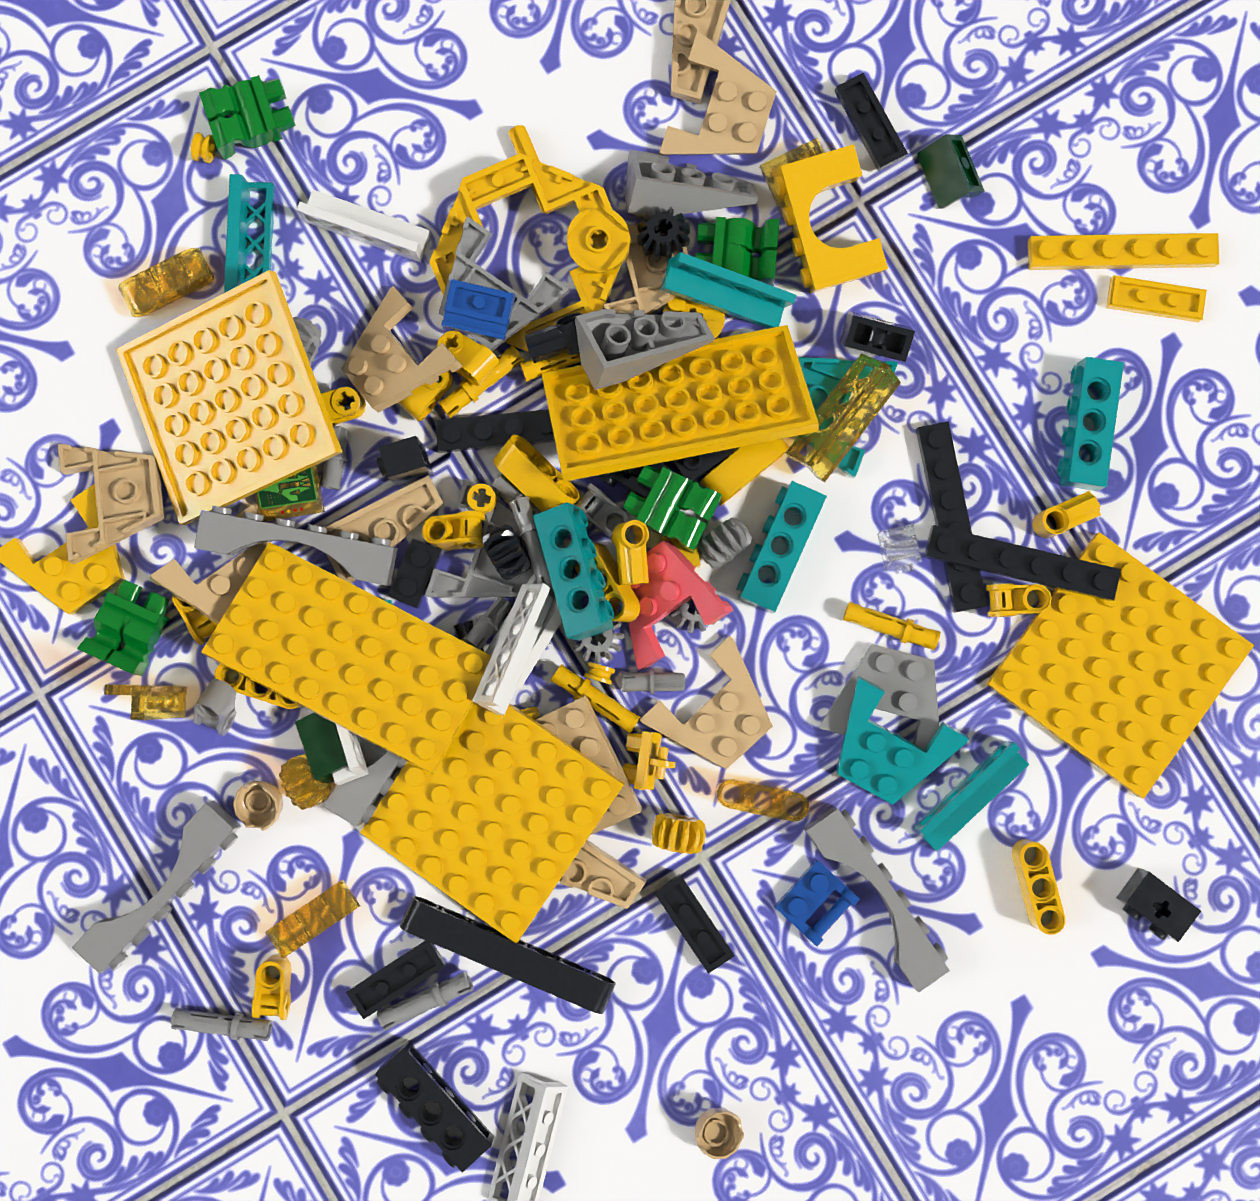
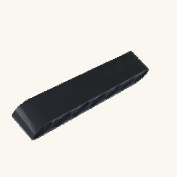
M412 896L400 924L402 930L597 1014H604L616 985L615 981L600 973L523 940L515 943L488 925L422 897Z

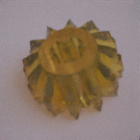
M306 754L294 756L281 765V772L279 773V777L282 780L281 787L285 789L286 797L291 799L294 806L305 810L313 808L329 798L331 785L314 780Z

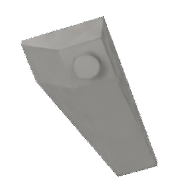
M629 150L625 201L628 213L636 217L644 218L646 212L655 215L657 206L661 209L662 213H666L672 207L674 215L680 213L688 214L757 204L758 196L754 184L719 172L713 173L711 176L705 175L697 169L696 165L687 163L686 168L670 164V157Z
M602 309L578 315L575 318L581 365L594 390L627 381L707 345L715 339L701 313L665 311L662 315L644 314V310H634L632 314L616 313L615 309Z

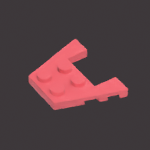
M670 540L662 541L646 552L649 583L630 585L640 603L638 617L634 621L628 622L638 670L647 669L665 657L652 626L690 599H693L705 625L714 624L733 611L732 606L727 601H722L715 593L716 589L709 581L704 582L694 571V565Z

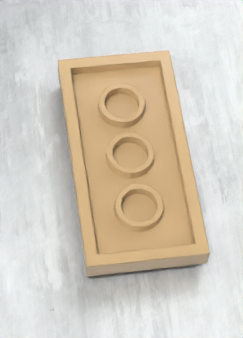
M586 695L535 719L536 722L625 783L592 834L641 813L643 808Z

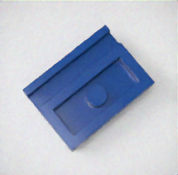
M451 279L444 310V319L441 325L505 341L516 295L502 290Z

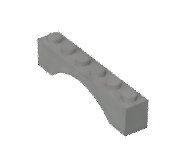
M213 505L211 512L201 510L194 544L195 549L234 555L248 547L264 542H299L315 547L330 555L355 580L386 586L391 585L398 549L390 547L391 540L372 537L371 543L358 541L359 534L340 530L338 537L326 534L327 528L310 524H308L307 530L295 528V521L276 518L275 524L263 522L264 515L244 512V516L241 518L231 516L232 509Z
M387 752L373 765L367 767L368 775L339 786L336 785L323 806L354 827L361 825L362 822L368 824L377 809L374 805L380 795L385 797L394 783L392 776L398 767L402 769L407 761Z
M215 800L206 802L183 826L182 844L177 862L169 878L158 893L133 912L122 916L105 918L94 923L71 948L99 974L110 968L115 971L128 958L125 952L132 945L137 947L151 933L148 930L149 926L155 920L158 923L161 922L172 911L173 908L170 904L177 896L180 899L183 898L194 887L195 884L192 880L200 872L204 875L216 863L217 860L213 857L221 848L226 851L238 839L235 833L242 825Z
M833 806L803 827V829L822 856L841 862L856 870L879 893L888 910L893 926L895 942L894 961L911 986L919 993L950 971L945 964V961L949 958L938 943L931 944L926 936L930 931L919 916L913 918L907 909L911 906V903L902 890L899 889L895 892L889 883L893 877L882 862L878 865L871 857V854L875 851L864 836L857 837L852 829L856 824L845 809L840 812L838 808Z

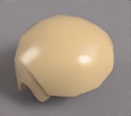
M249 781L236 792L233 806L235 815L246 828H259L261 831H264L279 819L283 809L281 793L271 783L266 781Z
M711 1108L702 1113L695 1126V1140L700 1151L712 1159H727L737 1152L744 1138L741 1119L726 1108Z

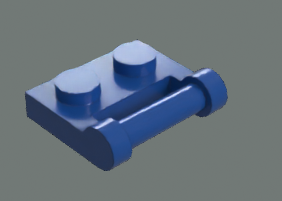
M816 859L774 907L818 947L824 940L822 936L851 904L855 906L860 898ZM836 889L842 896L818 923L811 928L806 921Z

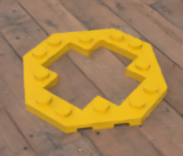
M523 153L514 155L462 178L458 188V195L441 231V238L429 261L442 294L444 295L449 274L452 272L456 258V249L458 243H460L464 230V221L467 216L484 227L477 212L478 209L531 186H535L546 215L574 202L579 213L586 209L601 207L612 209L604 187L582 180L554 166L541 163ZM602 232L598 236L594 233L591 236L593 240L592 245L595 249L598 246L603 248L606 245L604 240L606 234ZM621 265L606 274L588 272L580 267L569 271L581 301L530 322L504 343L529 353L525 335L556 325L560 318L569 314H586L604 309V304H606Z

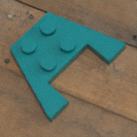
M799 357V363L817 416L819 429L818 432L798 436L849 477L855 478L866 450L835 439L856 380L887 391L898 362L846 361L832 358Z
M858 675L836 771L843 778L893 805L963 747L969 738L962 732L942 722L926 749H922L875 723L869 718L885 691Z

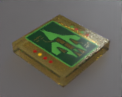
M316 465L255 493L259 515H264L263 522L276 520V518L284 519L325 512Z

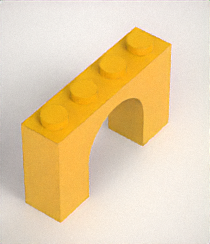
M854 144L780 166L776 171L777 176L774 177V184L777 194L779 196L783 195L786 207L782 209L783 217L787 227H792L795 237L791 239L792 249L795 257L800 256L803 269H800L801 281L804 288L809 287L810 294L882 273L888 269L880 238L847 248H835L820 241L810 225L809 212L816 195L835 187L856 182L863 176Z

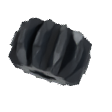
M658 206L655 209V215L645 213L644 222H639L637 230L640 233L637 236V243L639 246H643L642 250L645 256L653 254V259L657 263L661 256H665L668 261L672 258V254L683 253V247H688L690 243V238L688 237L690 226L688 223H684L682 213L674 215L672 207L666 213H662Z
M506 524L500 527L497 526L483 536L484 548L501 578L506 581L518 578L524 572L531 569L526 549L511 526Z

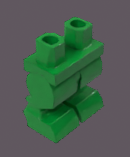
M260 75L251 77V80H243L235 83L233 86L224 85L220 89L210 87L205 91L199 92L217 150L224 160L236 153L234 145L237 143L250 148H258L272 140L274 142L282 140L281 132L296 126L289 106L277 110L272 108L271 103L287 99L280 79L263 82ZM226 115H233L232 117L225 118Z
M716 217V223L698 224L697 244L714 245L713 254L696 253V258L774 286L780 218L765 220V225L762 228L756 227L747 218L726 219V217ZM751 253H758L761 257H753Z
M644 466L637 482L650 488L651 491L647 499L631 492L623 508L636 517V520L643 522L650 530L667 539H678L683 548L694 553L721 501L722 494L710 488H702L697 482H692L665 467L660 471L650 466ZM680 510H691L695 513L696 518L688 517Z
M123 579L115 593L107 592L104 598L105 602L99 608L94 618V626L97 631L95 637H86L77 649L133 675L143 676L146 668L149 666L148 658L155 650L154 645L159 640L163 627L166 626L169 620L168 617L164 616L169 599L151 591L144 606H141L135 602L143 587ZM124 640L125 646H124V649L121 650V646H120V645H121L122 641Z

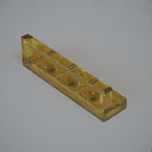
M861 353L816 412L819 423L818 432L798 435L785 452L786 455L806 466L817 479L826 482L901 384L891 367L886 363ZM865 366L873 368L868 377L858 380V375ZM853 391L851 399L839 405L841 397ZM833 417L834 421L828 428L820 430L821 423L825 419ZM814 442V447L807 456L799 453L805 444Z
M105 684L104 695L132 696L130 720L185 718L187 686Z

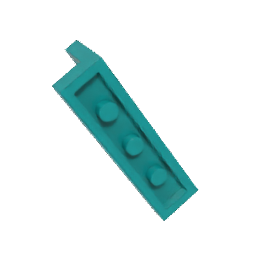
M229 174L224 293L261 273L271 270L275 185L272 182H248L242 174ZM250 191H265L266 201L255 210L249 204ZM259 218L264 224V233L254 241L248 235V227ZM249 240L252 244L247 247ZM264 242V248L262 249L260 245ZM257 248L263 255V263L252 271L247 266V257ZM246 270L250 273V275L247 278Z
M682 252L668 260L660 290L767 329L779 327L784 308L793 305L796 299V294Z
M1002 742L913 826L934 851L938 852L1030 765L1018 753L1021 749L1015 742Z

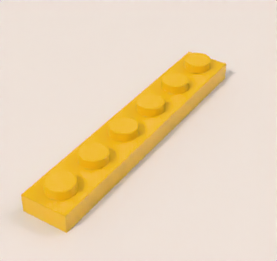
M1218 233L1031 236L1028 239L1029 270L1205 268L1219 265Z

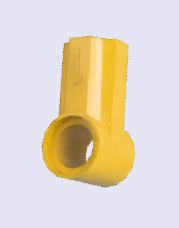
M1090 490L1036 514L1032 523L1033 530L1041 538L1055 537L1100 516L1101 506L1096 496ZM1048 515L1056 520L1055 530L1049 528L1046 523Z
M640 520L621 523L612 532V542L617 551L619 585L649 583L646 554L649 531L647 526ZM627 528L632 529L635 533L633 544L626 540L625 531Z

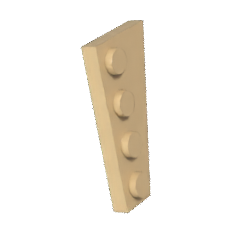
M674 0L670 96L696 104L701 103L710 70L688 63V58L697 32L702 33L718 46L731 0Z
M430 475L326 526V534L339 537L341 530L359 534L358 541L371 543L372 537L391 540L390 547H395L444 505V502ZM327 554L337 576L352 584L355 579L340 563Z
M587 840L560 879V884L570 888L576 887L589 892V895L628 909L645 885L646 879Z

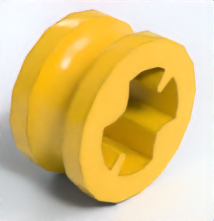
M196 132L192 138L191 157L194 161L203 159L205 163L210 164L214 159L216 151L213 135L209 134L204 137L202 133Z
M476 484L468 491L467 502L474 511L486 514L495 508L497 496L489 485ZM485 490L487 497L491 498L488 505L484 502V507H478V502L473 499L476 493L480 495L479 491Z
M588 661L590 670L588 673H585L584 677L611 685L610 676L615 673L616 669Z

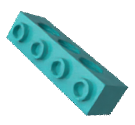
M1086 356L1077 365L1073 366L1070 376V383L1074 384L1073 395L1068 398L1066 405V414L1070 415L1068 427L1064 428L1061 441L1062 445L1065 446L1064 458L1059 460L1057 475L1061 477L1060 486L1099 491L1107 487L1124 362ZM1088 386L1097 390L1098 400H1094L1088 395ZM1084 417H1088L1093 421V431H1089L1084 427ZM1080 447L1089 452V462H1084L1079 457Z
M793 480L788 485V488L781 487L774 502L779 505L775 517L769 514L762 529V532L767 534L763 544L756 543L749 558V561L754 563L750 573L743 572L736 587V590L741 591L738 599L771 614L776 612L827 498L826 495ZM785 511H796L800 516V523L795 526L787 524L784 519ZM780 538L787 543V552L785 554L779 555L773 552L771 548L773 539ZM769 567L773 570L775 578L772 583L765 584L760 581L758 577L760 568Z
M567 502L533 515L566 637L580 641L614 629L612 623L614 618L613 608L604 595L605 580L595 563L594 558L597 556V552L592 540L587 535L585 527L588 526V520L584 511L580 507ZM571 533V543L565 548L564 539ZM579 563L580 573L577 577L573 578V568ZM585 594H588V605L582 609L581 599Z

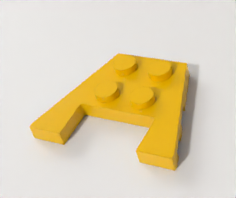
M95 484L71 499V502L88 526L85 530L99 527ZM13 538L0 547V563L69 615H74L125 579L116 544L77 564H72L68 561L66 543L38 562H35L19 538Z

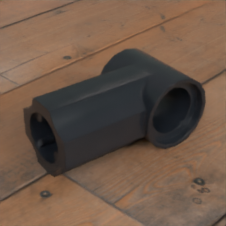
M582 313L569 314L560 318L556 325L525 335L527 348L534 363L563 353L569 355L580 353L575 318L578 315H582Z

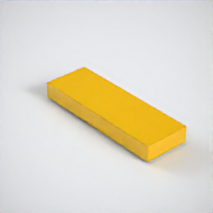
M1113 275L1110 278L1106 308L1199 323L1203 320L1207 290Z

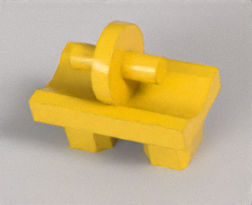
M643 731L642 733L628 734L627 751L639 753L637 765L625 763L623 766L630 784H634V789L654 790L655 778L664 780L665 769L675 768L676 762L667 760L669 748L661 747V733Z

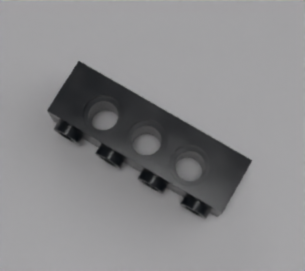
M409 1040L386 1060L375 1073V1076L378 1078L377 1083L379 1087L388 1095L392 1093L400 1102L398 1106L407 1118H414L421 1126L420 1131L428 1142H435L441 1148L443 1158L452 1168L457 1166L463 1173L492 1146L494 1135ZM406 1077L416 1079L419 1088L416 1090L408 1089L404 1085L403 1079ZM425 1103H437L440 1106L441 1112L438 1114L429 1113L425 1108ZM450 1126H456L462 1131L463 1136L452 1138L448 1135L446 1129Z

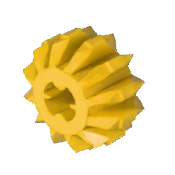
M661 813L656 815L652 826V844L662 850L681 854H697L702 851L703 844H705V823L702 820L686 815Z

